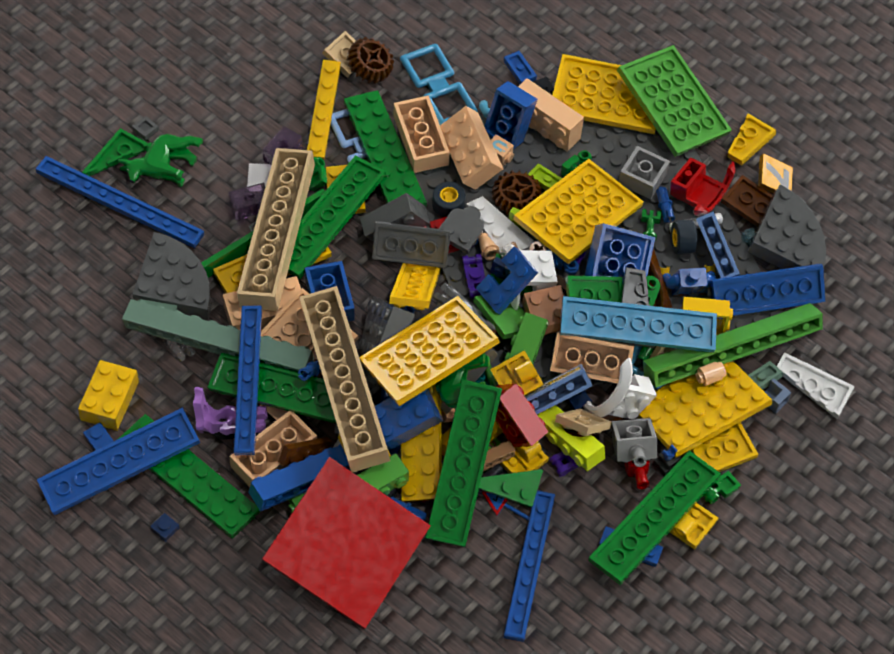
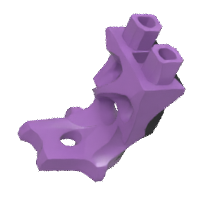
M195 387L193 407L196 418V430L199 433L213 434L219 440L235 438L236 407L226 405V407L220 410H215L206 402L203 388ZM257 406L256 433H261L266 429L265 419L268 416L266 406ZM220 419L227 420L225 422H219Z

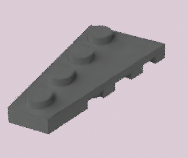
M626 267L621 303L650 306L646 272L644 270ZM626 343V344H632V345L643 346V347H648V348H655V346H651V345H642V344Z

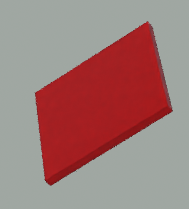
M329 457L261 560L363 629H366L431 525Z

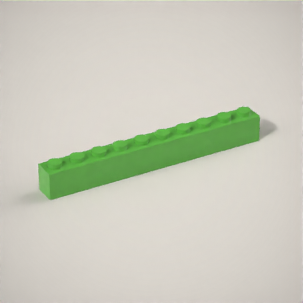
M809 303L716 335V350L714 352L675 349L643 360L644 376L649 377L652 385L656 388L696 374L699 367L712 362H722L725 364L823 329V313Z

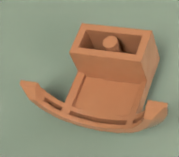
M561 285L524 293L521 301L524 312L548 320L549 324L545 335L560 331L562 298L564 296Z

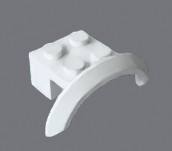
M508 243L501 250V254L505 256L514 245ZM520 250L538 271V274L527 286H532L533 291L557 285L552 251ZM520 293L511 302L514 310L518 309Z
M627 358L620 366L619 381L611 396L599 406L594 407L591 401H587L583 407L585 411L599 417L613 415L633 420L638 417L657 395L649 377L636 374L632 376L633 366L631 358Z

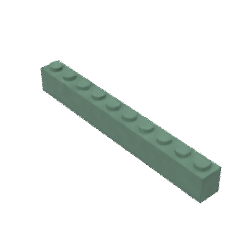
M131 299L123 315V323L128 329L215 354L225 353L239 357L240 330L234 326L220 325L213 320H202L196 315L188 316L181 311L167 310L161 305L153 306L143 300L136 301ZM261 336L260 363L298 372L314 360L312 350L305 346L297 347L287 341L280 342L269 336Z

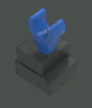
M672 444L669 449H664L653 462L664 476L681 460L680 457H675V453L678 450Z

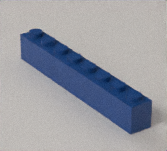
M339 444V446L327 448L317 455H310L298 463L293 462L281 470L276 469L269 475L255 478L251 482L249 494L260 511L268 509L305 493L329 457L350 470L346 454L341 444ZM400 445L393 449L387 447L391 456L398 454Z

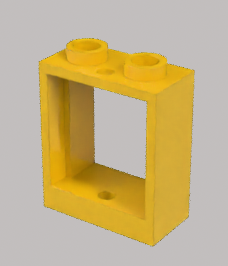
M683 297L682 310L717 313V317L721 318L717 319L716 335L729 331L730 320L733 318V309L730 308V301Z

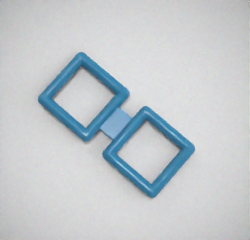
M438 44L429 45L400 57V61L415 86L421 88L427 85L431 91L424 94V96L429 95L439 125L449 118L443 119L432 99L457 90L467 107L478 112L462 83L457 82L449 85L445 78L454 75V70ZM434 52L445 71L420 80L409 60Z

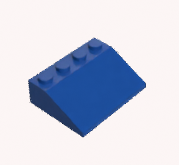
M604 223L595 225L584 276L622 277L624 281L626 267L644 270L647 276L655 237Z

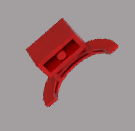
M690 157L671 180L670 195L695 207L693 210L695 216L705 215L715 208L728 190L735 174V164L732 161L728 166L725 178L721 183L706 175L705 164Z

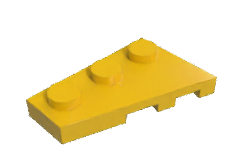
M748 113L744 124L740 127V132L735 137L728 151L727 157L742 166L776 135V129Z

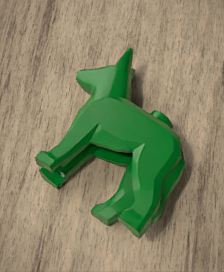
M160 135L153 143L150 142L148 144L145 157L133 160L119 159L118 161L124 165L119 169L126 171L131 183H135L143 175L170 180L177 183V186L182 187L185 179L182 178L184 171L170 166V159H184L193 167L197 157L187 147H199L203 143V139L194 136Z
M485 353L481 354L436 383V391L440 393L441 400L448 407L456 408L462 379L467 380L469 370L490 366L489 356Z

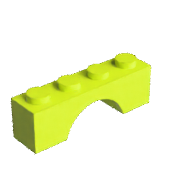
M556 405L537 414L545 422V427L548 430L545 436L548 437L552 444H556L565 455H569L578 466H582L586 471H589L605 459V446L592 435L584 437L572 436L564 430L562 424L555 422L556 415L564 413Z

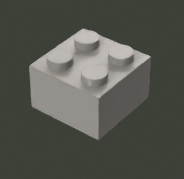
M637 146L620 172L619 183L629 190L652 199L668 173L670 161Z

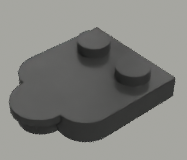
M468 206L464 210L459 208L452 210L439 229L451 230L450 245L468 254L482 235L484 223L480 219L481 213L479 209L474 206Z

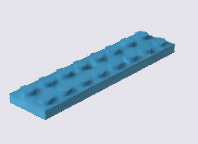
M567 296L562 298L560 335L714 352L716 350L717 313Z

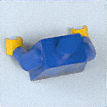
M715 264L712 266L704 265V268L679 269L673 276L669 274L670 267H660L665 285L671 289L672 296L707 295L708 287H711V280L716 279Z

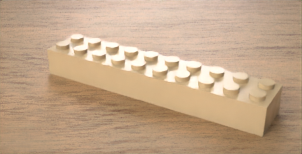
M276 148L237 291L240 308L242 306L261 305L262 310L278 311L315 167L313 151Z
M337 286L300 296L304 316L351 472L390 462L386 442Z

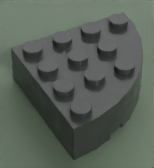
M779 184L747 252L781 269L822 264L824 269L826 245L820 223L813 211L798 195Z
M154 232L133 291V300L143 299L177 305L178 311H181L183 314L188 316L196 315L202 320L209 321L211 311L210 286L201 261L181 242L167 235Z
M373 296V299H370L367 304L368 314L362 339L358 344L360 356L410 326L415 314L404 308L395 307L394 304H389L387 300ZM362 365L366 381L380 385Z

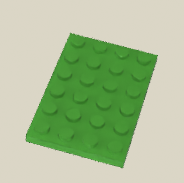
M674 45L619 66L617 72L675 157L728 135L732 131Z

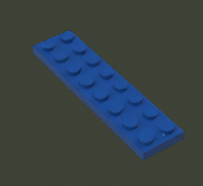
M181 408L37 479L52 513L56 515L199 444L200 440L184 409Z

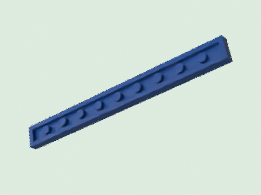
M45 156L36 168L37 174L194 249L204 236L203 230L48 156Z

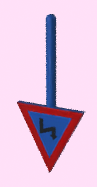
M483 491V496L496 516H498L503 507H506L529 521L530 517L507 504V499Z

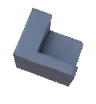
M775 379L771 380L769 388L765 391L772 399V405L768 406V408L776 414L789 401L791 392Z

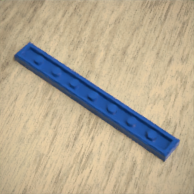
M261 305L242 306L234 440L235 455H255L262 323Z
M537 490L504 632V638L520 642H524L555 498V494Z

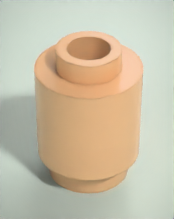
M712 362L699 367L696 373L697 381L704 386L720 381L726 376V370L722 362Z

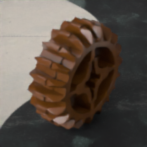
M367 37L358 39L351 45L347 53L346 60L349 61L348 66L352 67L351 72H355L356 77L360 76L362 81L366 79L368 84L372 81L374 84L384 81L392 72L394 65L393 54L389 53L390 49H386L385 44H381L380 40L374 41L373 37L370 39Z
M520 169L517 173L511 170L510 174L505 172L503 176L499 175L492 188V199L495 201V206L499 207L500 212L506 210V215L509 214L512 207L521 210L542 194L541 185H539L538 180H534L533 175L528 176L527 171L522 174Z

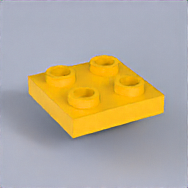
M525 350L490 369L499 385L516 383L523 389L524 396L544 386Z
M537 441L533 446L514 447L516 450L515 456L500 463V465L509 474L538 470L547 463L549 457L542 451V447Z
M696 503L673 527L670 533L695 550L716 524L718 517Z

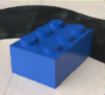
M509 81L497 88L484 126L489 137L493 138L497 134L513 144L514 149L523 143L538 99Z
M338 261L306 267L305 281L308 293L311 294L337 286L347 320H355V308L343 262Z
M429 388L401 406H398L391 397L374 406L386 446L391 449L443 421Z

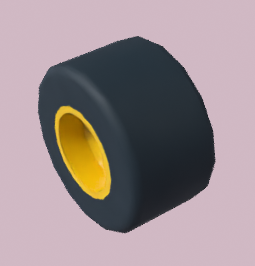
M454 182L439 184L434 189L432 196L434 211L439 216L447 217L454 209L464 210L465 191L459 184Z
M676 220L672 223L671 244L674 253L689 254L695 252L697 247V231L692 220Z

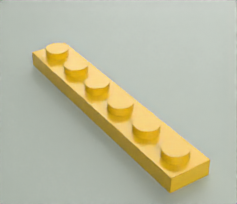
M323 60L307 150L313 151L314 158L321 157L323 160H325L341 68V62Z

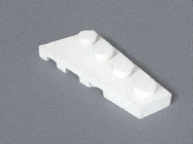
M483 196L466 203V207L474 206L479 209L481 213L480 219L484 223L483 233H487L491 240L499 247L501 259L504 257L501 254V250L508 243L515 242L519 250H528L530 245L535 242Z
M785 352L777 365L783 372L785 379L838 419L855 386Z

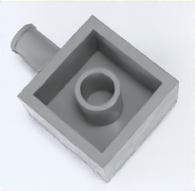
M651 418L611 421L612 444L618 462L634 460L635 466L643 467L647 460L657 458V436Z

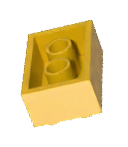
M100 360L79 405L80 420L95 425L100 422L103 427L118 431L139 383L137 370Z

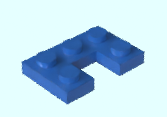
M515 246L501 260L511 271L508 277L499 285L494 277L488 274L476 287L498 314H501L538 274V271Z

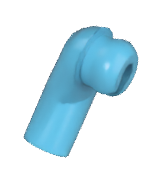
M482 100L479 103V109L483 116L487 118L490 108H488V102Z

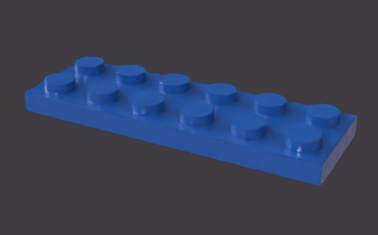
M822 264L711 280L712 299L730 301L733 316L801 306L809 303L826 302Z

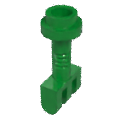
M642 209L641 222H647V228L643 234L655 237L656 241L657 234L654 232V223L660 224L661 211H657L656 216H653L654 210H650L649 215H646V209Z

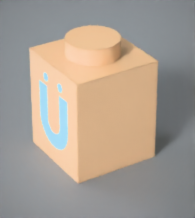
M496 134L491 139V142L503 167L513 159L514 145Z

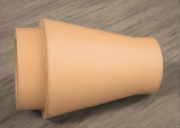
M482 233L478 239L481 255L486 260H494L496 253L499 254V247L491 240L487 233Z

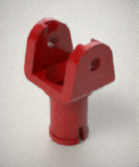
M647 460L643 467H637L631 461L625 462L627 475L629 477L635 476L637 488L640 490L648 488L647 474L650 461Z

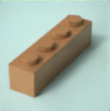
M510 441L502 442L499 446L488 450L483 471L515 456L516 450Z

